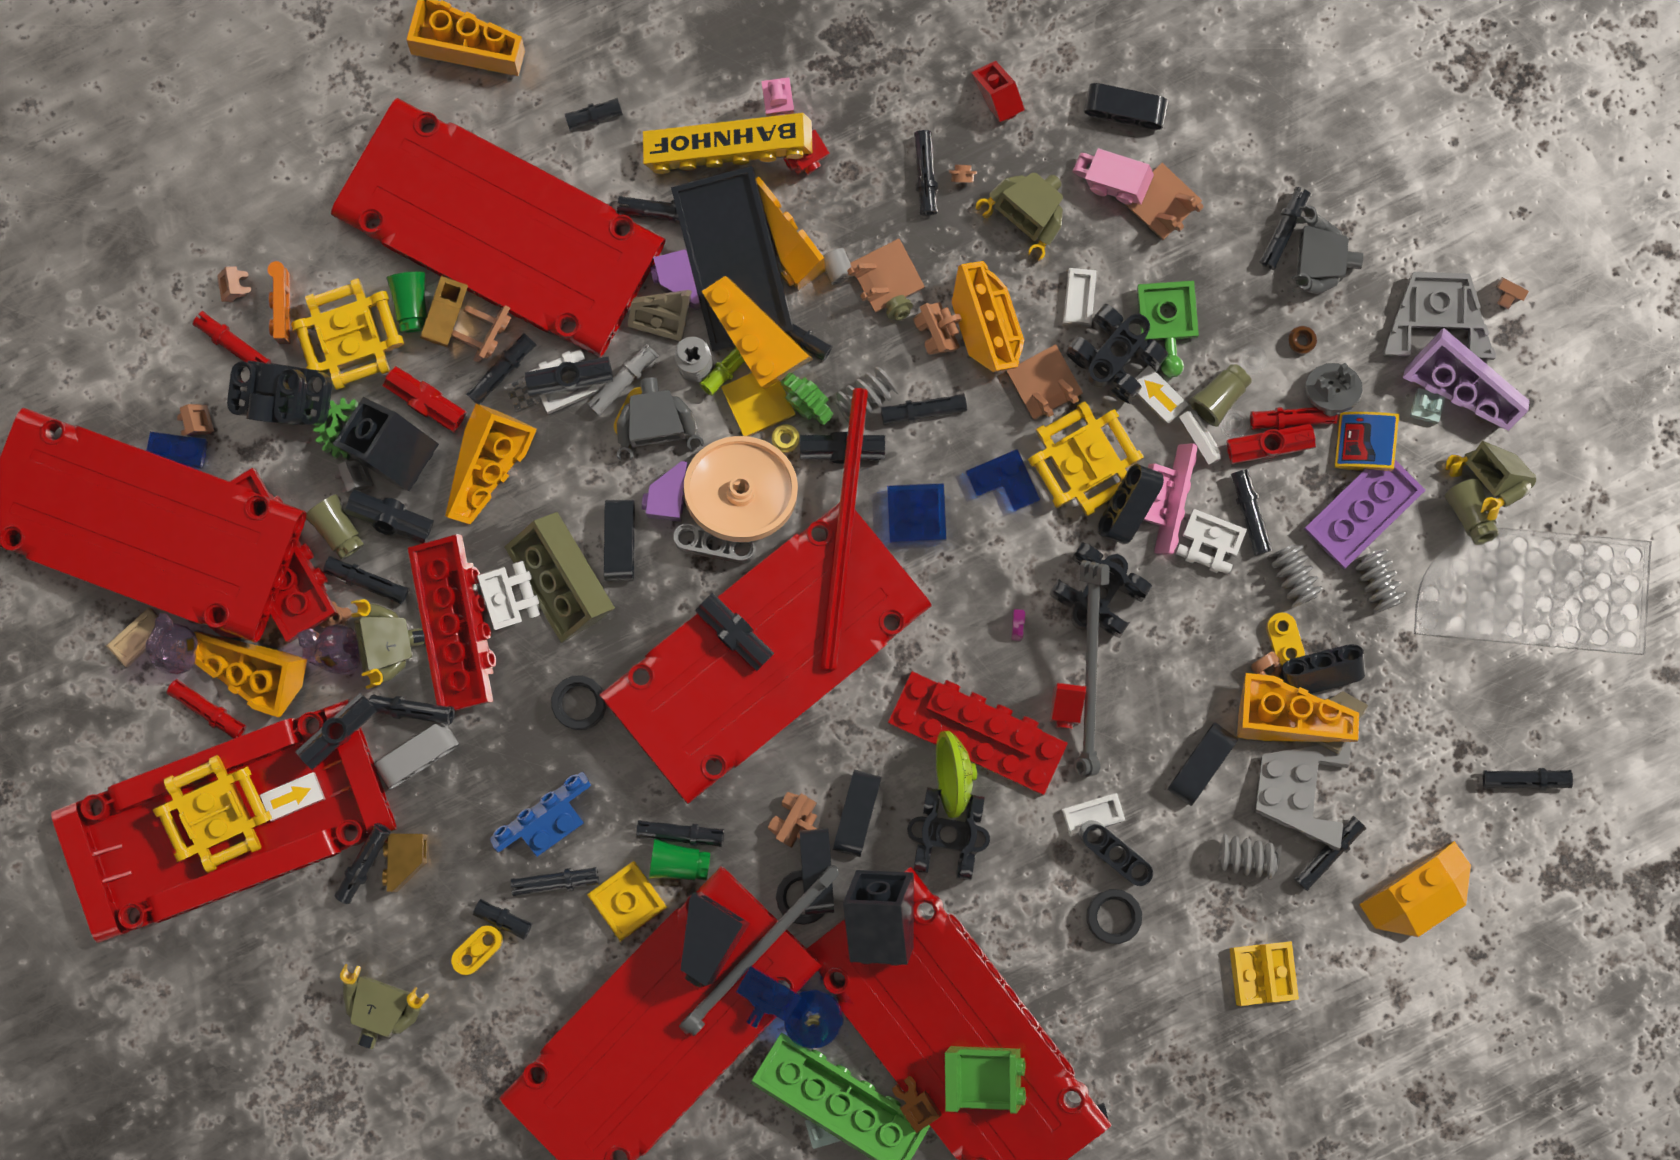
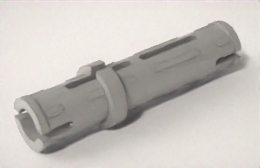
M645 344L630 361L626 360L623 363L624 367L613 377L614 382H608L587 404L600 416L636 378L640 379L643 376L641 373L659 355L648 344Z

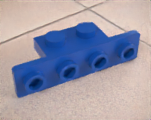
M584 772L570 776L565 780L564 785L557 790L546 793L539 803L532 808L521 811L514 821L499 827L493 836L490 837L496 852L499 853L522 837L538 857L584 824L581 817L569 803L591 786Z

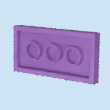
M1396 460L1393 472L1365 469L1304 530L1344 570L1426 490Z

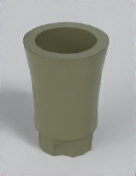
M1231 364L1203 390L1190 398L1189 403L1205 422L1218 427L1231 407L1245 393L1246 388L1252 383V379L1242 367L1237 364Z
M1480 479L1463 481L1447 491L1445 499L1456 513L1466 534L1470 536L1474 545H1483L1494 540L1499 535L1496 520L1490 521L1487 519L1489 510L1481 513L1486 495Z
M337 494L311 508L306 513V520L315 527L332 551H336L339 558L343 560L357 552L364 546V543L358 537V531L351 523L347 514L344 513L342 504Z

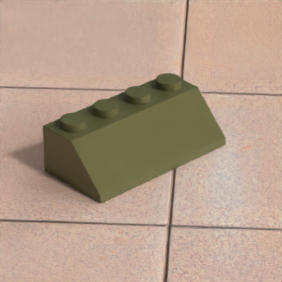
M558 512L534 520L504 547L513 563L523 561L526 571L530 572L532 579L529 581L533 594L537 595L538 605L561 643L597 623L615 609Z

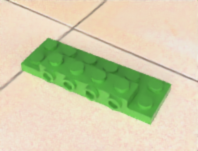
M781 1032L750 1084L871 1160L912 1159L930 1125L916 1133L900 1110L901 1104L898 1100L891 1096L884 1097L876 1092V1088L871 1083L864 1080L860 1082L851 1076V1072L847 1068L831 1064L821 1052L815 1049L809 1050Z

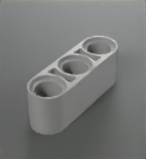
M682 524L675 529L673 538L675 544L685 553L739 564L751 562L756 554L753 541L732 542L721 539L723 541L721 548L712 551L707 548V543L715 536L709 534L700 526ZM684 532H691L695 535L694 541L689 545H683L679 542V538ZM738 544H748L750 552L746 556H738L735 553V548Z
M438 722L381 758L374 766L388 789H392L456 749L459 743L448 725Z

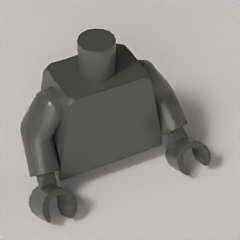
M1302 206L1299 209L1304 211L1305 217H1297L1296 221L1299 224L1307 223L1308 226H1304L1300 232L1297 275L1291 277V279L1296 280V284H1299V286L1292 288V291L1294 293L1305 291L1321 294L1337 286L1346 275V268L1361 269L1363 253L1348 251L1349 237L1344 236L1341 230L1318 215L1313 206Z
M657 378L642 379L640 381L642 394L630 397V403L624 406L617 421L618 443L621 444L617 450V458L621 460L622 450H628L630 452V460H632L635 452L634 447L686 439V444L690 450H692L690 441L693 438H698L701 446H703V438L700 433L696 432L698 428L693 412L682 399L672 396L670 390L659 391Z

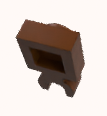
M908 1076L904 1080L909 1087L908 1091H902L898 1084L892 1088V1091L897 1098L905 1101L900 1110L917 1133L940 1118L942 1114L926 1090L918 1095L915 1080Z

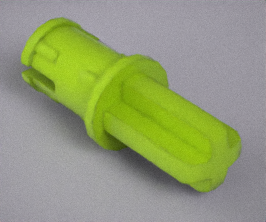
M736 347L721 363L717 362L712 372L699 383L700 387L708 395L713 396L724 382L733 378L732 374L745 361Z

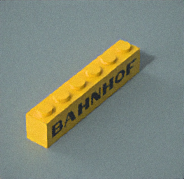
M804 113L643 131V164L657 174L669 173L670 169L680 168L683 171H692L696 169V166L703 165L710 168L722 167L723 163L733 162L736 165L749 164L750 160L756 159L763 162H772L776 160V157L783 156L790 159H799L803 157V154L812 153L811 120Z

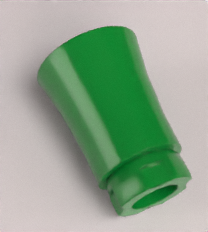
M404 272L387 276L386 280L391 291L396 322L399 323L400 333L422 331L425 319L427 318L425 272Z
M654 839L649 879L670 878L692 881L699 879L706 881L711 853L699 852V849L686 848Z

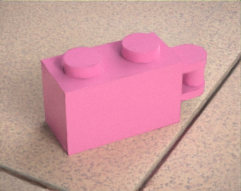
M789 77L761 81L766 117L794 114Z
M1099 148L1095 156L1080 153L1072 171L1074 174L1086 179L1093 193L1103 197L1107 194L1115 196L1118 201L1131 205L1132 202L1142 204L1154 176L1149 164ZM1088 164H1091L1089 170H1087V169H1086L1087 165H1088Z

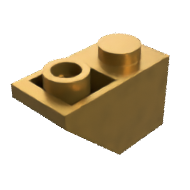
M443 276L440 277L420 336L421 339L444 347L448 346L468 285Z
M390 833L388 840L383 845V855L388 857L387 869H383L382 882L383 886H387V892H398L427 864V834Z

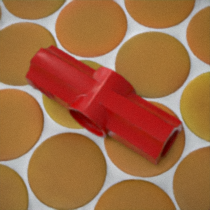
M397 366L390 370L382 385L385 389L406 401V404L426 418L429 416L452 432H455L460 427L467 414L465 410L443 397V394L425 381H418Z
M1311 424L1280 430L1270 429L1264 433L1228 439L1226 441L1227 453L1231 465L1263 458L1272 459L1278 455L1316 448V438ZM1266 438L1274 439L1278 444L1277 450L1267 449L1264 440Z

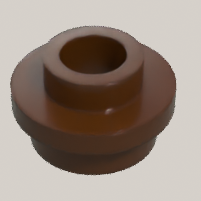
M1307 326L1294 328L1288 337L1290 348L1298 354L1311 352L1317 343L1315 332ZM1300 336L1305 337L1307 344L1300 345L1297 338Z

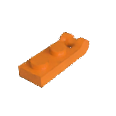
M274 261L269 264L267 269L269 275L273 278V292H269V306L273 309V319L269 320V333L279 344H291L290 273L281 262Z

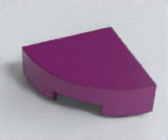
M1013 610L1011 641H1021L1023 639L1024 610Z

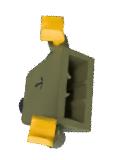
M1031 173L1026 177L1023 175L1007 177L989 193L990 197L988 199L978 200L976 209L979 210L985 204L989 205V209L982 215L983 218H988L993 214V205L997 203L995 208L1033 241L1040 240L1038 244L1032 245L1028 251L1029 256L1034 248H1039L1042 251V256L1037 261L1039 262L1045 256L1044 248L1052 243L1062 226L1063 209L1059 204L1063 196L1057 191L1062 184L1055 175H1049L1045 180L1037 173Z
M1482 441L1476 450L1466 453L1465 457L1451 455L1446 462V470H1450L1449 475L1451 477L1461 476L1463 466L1468 465L1492 495L1498 497V499L1488 497L1483 502L1481 513L1489 510L1487 519L1490 521L1497 518L1500 507L1506 508L1527 496L1536 483V475L1515 453Z
M365 599L351 601V604H355L358 611L357 613H351V617H361L354 620L363 672L361 675L362 677L365 675L369 677L370 685L365 687L370 689L392 680L406 666V660L412 658L411 647L424 645L425 637L422 628L408 630L406 619L398 618L396 612L378 604H371Z
M344 965L340 973V979L343 981V998L346 1013L351 1018V1024L363 1028L357 1042L358 1045L374 1049L379 1034L392 1037L394 1034H401L416 1022L422 1005L429 998L427 993L421 999L416 995L417 987L411 992H407L366 976H360L359 980H357L361 967L356 966L354 973H350L347 970L348 965Z

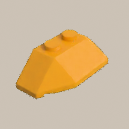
M984 261L959 265L951 303L955 314H960L962 318L958 324L968 355L992 372L1018 367L1024 337L1007 287L988 269Z
M1453 841L1361 902L1359 906L1375 929L1419 937L1466 906L1471 865L1458 845Z

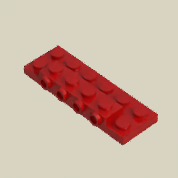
M254 468L229 481L283 503L278 495L274 497L268 492ZM265 502L258 506L257 512L259 516L266 511ZM299 540L271 611L272 618L288 643L338 614L326 593L327 589L324 584L328 580L319 567L314 568L310 561L314 558L312 551L306 543L301 545Z
M455 534L408 547L436 704L447 707L452 706L455 711L493 702L488 675L493 674L492 667L496 665V657L489 650L487 639L491 637V630L489 625L484 622L482 615L486 604L483 596L478 594L477 584L479 582L477 575L480 573L476 567H473V563H467L462 535Z
M911 672L888 724L935 746L940 732L950 731L966 748L972 763L1043 796L1045 795L1066 749L1067 742L1043 732L1037 728L1039 722L1029 717L1023 716L1022 720L1011 716L1013 710L1003 705L997 704L996 708L985 704L987 698L977 693L971 692L970 696L959 692L961 686L951 681L945 680L944 684L937 683L918 673Z

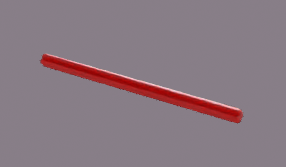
M854 388L852 392L821 663L822 669L836 670L868 398V391L864 388Z

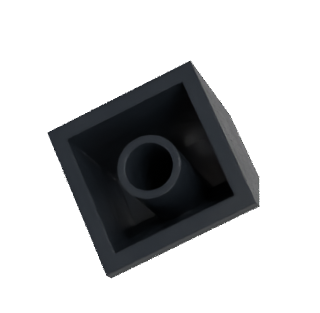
M363 397L333 445L391 483L410 491L424 467L432 458L439 443L395 411Z
M856 870L843 901L850 962H861L863 964L881 963L894 966L908 965L914 948L913 872Z
M702 892L693 893L690 897L680 969L686 973L684 978L697 987L714 983L750 924Z

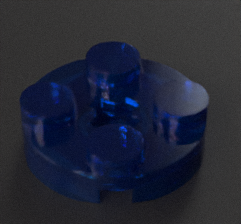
M821 990L803 991L795 995L786 1006L785 1030L790 1039L797 1045L810 1049L822 1048L832 1043L838 1037L844 1023V1018L839 1003L830 994ZM810 1011L813 1014L819 1013L820 1018L818 1020L820 1024L818 1027L814 1024L809 1026L806 1023L809 1020L807 1014Z

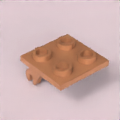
M1161 163L1153 171L1154 176L1142 204L1132 202L1131 205H1125L1157 236L1164 240L1172 231L1177 230L1180 232L1184 228L1182 221L1192 211L1200 212L1204 206L1201 203L1202 200L1169 168Z
M900 239L851 262L852 267L847 270L849 276H856L864 291L860 295L862 301L868 300L875 313L886 308L887 302L899 295L908 297L925 288Z
M466 305L463 310L465 313L491 325L483 343L453 330L451 337L478 350L473 358L474 361L479 362L483 358L487 359L492 355L498 344L494 340L496 334L504 332L511 319L507 315L510 308L505 305L494 318Z
M1056 344L1021 362L1018 367L1006 370L1033 420L1044 414L1048 417L1054 415L1053 409L1068 401L1075 404L1079 401L1078 396L1083 394Z

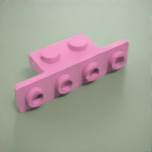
M1196 444L1178 445L1173 469L1155 463L1148 465V468L1156 470L1164 476L1163 487L1143 520L1160 526L1154 549L1156 554H1173L1178 545V532L1185 514L1184 506L1191 487V474L1197 461L1196 452L1198 447Z

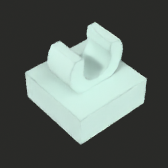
M1418 388L1410 417L1438 424L1445 397Z
M805 1120L813 1149L841 1141L811 1121Z

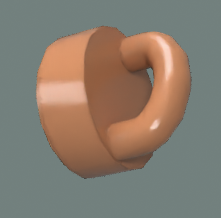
M1272 651L1251 664V669L1255 674L1266 675L1263 670L1273 665L1275 670L1270 676L1279 677L1282 671V667L1278 662L1279 658Z

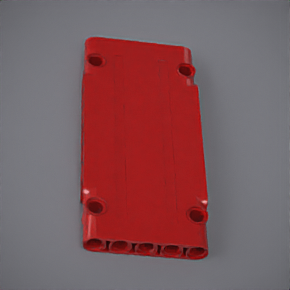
M396 98L391 103L331 209L332 216L364 232L368 237L381 241L380 243L391 251L440 277L443 276L468 285L466 291L500 309L506 305L510 308L508 313L544 332L549 333L550 331L560 336L562 340L571 342L599 358L606 352L628 313L633 299L637 297L651 272L650 267H653L655 264L653 257L661 254L666 242L665 238L634 223L630 217L617 214L614 208L472 132L451 122L446 124L437 119L433 113L424 112L399 98ZM426 124H435L433 131L429 133L422 132ZM372 219H380L378 227L374 229L368 228V223ZM626 225L631 228L630 232L625 236L616 234L620 226ZM566 322L576 323V328L570 333L563 332L562 327Z
M27 408L20 409L0 456V547L24 555L26 559L187 620L199 624H207L210 627L220 629L254 643L260 640L305 525L307 515L304 510L257 494L251 489L86 428L70 425ZM61 427V436L56 440L55 432ZM265 502L266 511L259 516L257 512L258 506ZM18 533H20L21 540L19 544L15 546L14 538ZM223 609L225 611V618L221 623H218L217 613Z
M840 502L803 532L797 533L718 596L734 614L740 615L752 627L753 633L774 653L757 672L736 651L730 650L716 636V631L697 613L648 652L642 661L633 666L627 673L599 694L687 804L691 803L732 768L739 766L884 648L887 642L932 607L925 594L856 510L854 512L836 670L822 669L821 663ZM815 528L823 529L826 533V540L822 542L815 541L811 534L812 530ZM893 616L897 619L898 627L896 630H888L884 626L885 617ZM638 670H644L649 675V681L644 685H638L633 680V674ZM710 759L718 760L722 766L721 772L717 775L709 774L706 771V762Z
M346 699L315 712H307L296 719L289 718L121 781L109 786L107 791L88 795L81 801L52 811V821L90 932L96 943H101L132 930L143 928L153 922L155 924L336 856L344 849L358 846L365 842L375 823L385 825L390 831L396 830V822L379 774L374 766L375 763L362 727L351 735L348 742L340 745L314 770H311L295 752L316 733L310 734L307 730V724L311 719L316 718L319 721V729L317 730L319 731L325 721L333 718L351 700ZM335 724L331 727L330 735L333 739H339L343 735L344 730L341 724ZM216 755L220 757L228 774L248 766L251 771L249 776L259 797L260 794L312 772L316 774L325 800L273 822L269 820L253 827L260 841L261 849L255 852L248 851L216 866V870L209 873L204 869L198 853L177 862L174 856L176 851L161 819L156 817L153 809L173 800L164 784L165 778L170 776L177 777L209 762V758ZM213 772L180 787L184 795L218 778ZM239 780L234 782L250 817H255ZM99 800L102 803L103 809L100 814L95 815L92 811V806ZM178 809L170 811L186 847L193 845L194 843L189 838L179 817ZM350 825L356 826L358 830L357 837L352 841H349L345 836V831ZM242 832L209 847L211 855H214L245 841L246 837ZM137 908L140 912V919L134 924L131 922L129 915L132 909Z
M720 866L696 892H702L750 924L714 983L697 987L684 978L686 973L680 970L690 897H688L686 903L680 909L677 908L553 1036L541 1049V1054L536 1060L529 1064L524 1072L499 1097L503 1105L557 1160H615L614 1155L617 1150L625 1152L627 1160H637L640 1156H644L781 1013V1009L822 967L819 960L786 929L702 1019L705 1025L695 1036H692L690 1033L686 1034L679 1028L681 1022L778 922L724 867ZM780 980H785L790 986V991L785 997L780 996L776 992V984ZM536 1067L542 1068L545 1072L543 1082H537L533 1077V1071Z
M912 867L904 871L913 872L914 948L908 965L894 966L881 963L863 964L861 962H850L845 919L807 948L822 964L818 973L822 976L826 989L838 997L840 1009L902 1090H909L908 1085L904 1081L908 1076L915 1080L918 1095L926 1090L942 1114L940 1118L929 1125L956 1159L1068 1160L1112 1125L1090 1098L1086 1085L1076 1080L1074 1069L960 921L951 913L947 914L941 899L929 891ZM922 903H929L933 906V916L923 913ZM834 972H839L844 976V985L838 984L835 981ZM949 1047L1020 1049V1058H1025V1075L1021 1076V1087H1025L1026 1091L1025 1105H1021L1017 1114H1011L1010 1110L960 1108L958 1112L946 1111L945 1052ZM1074 1091L1078 1093L1081 1102H1071L1067 1097V1092Z

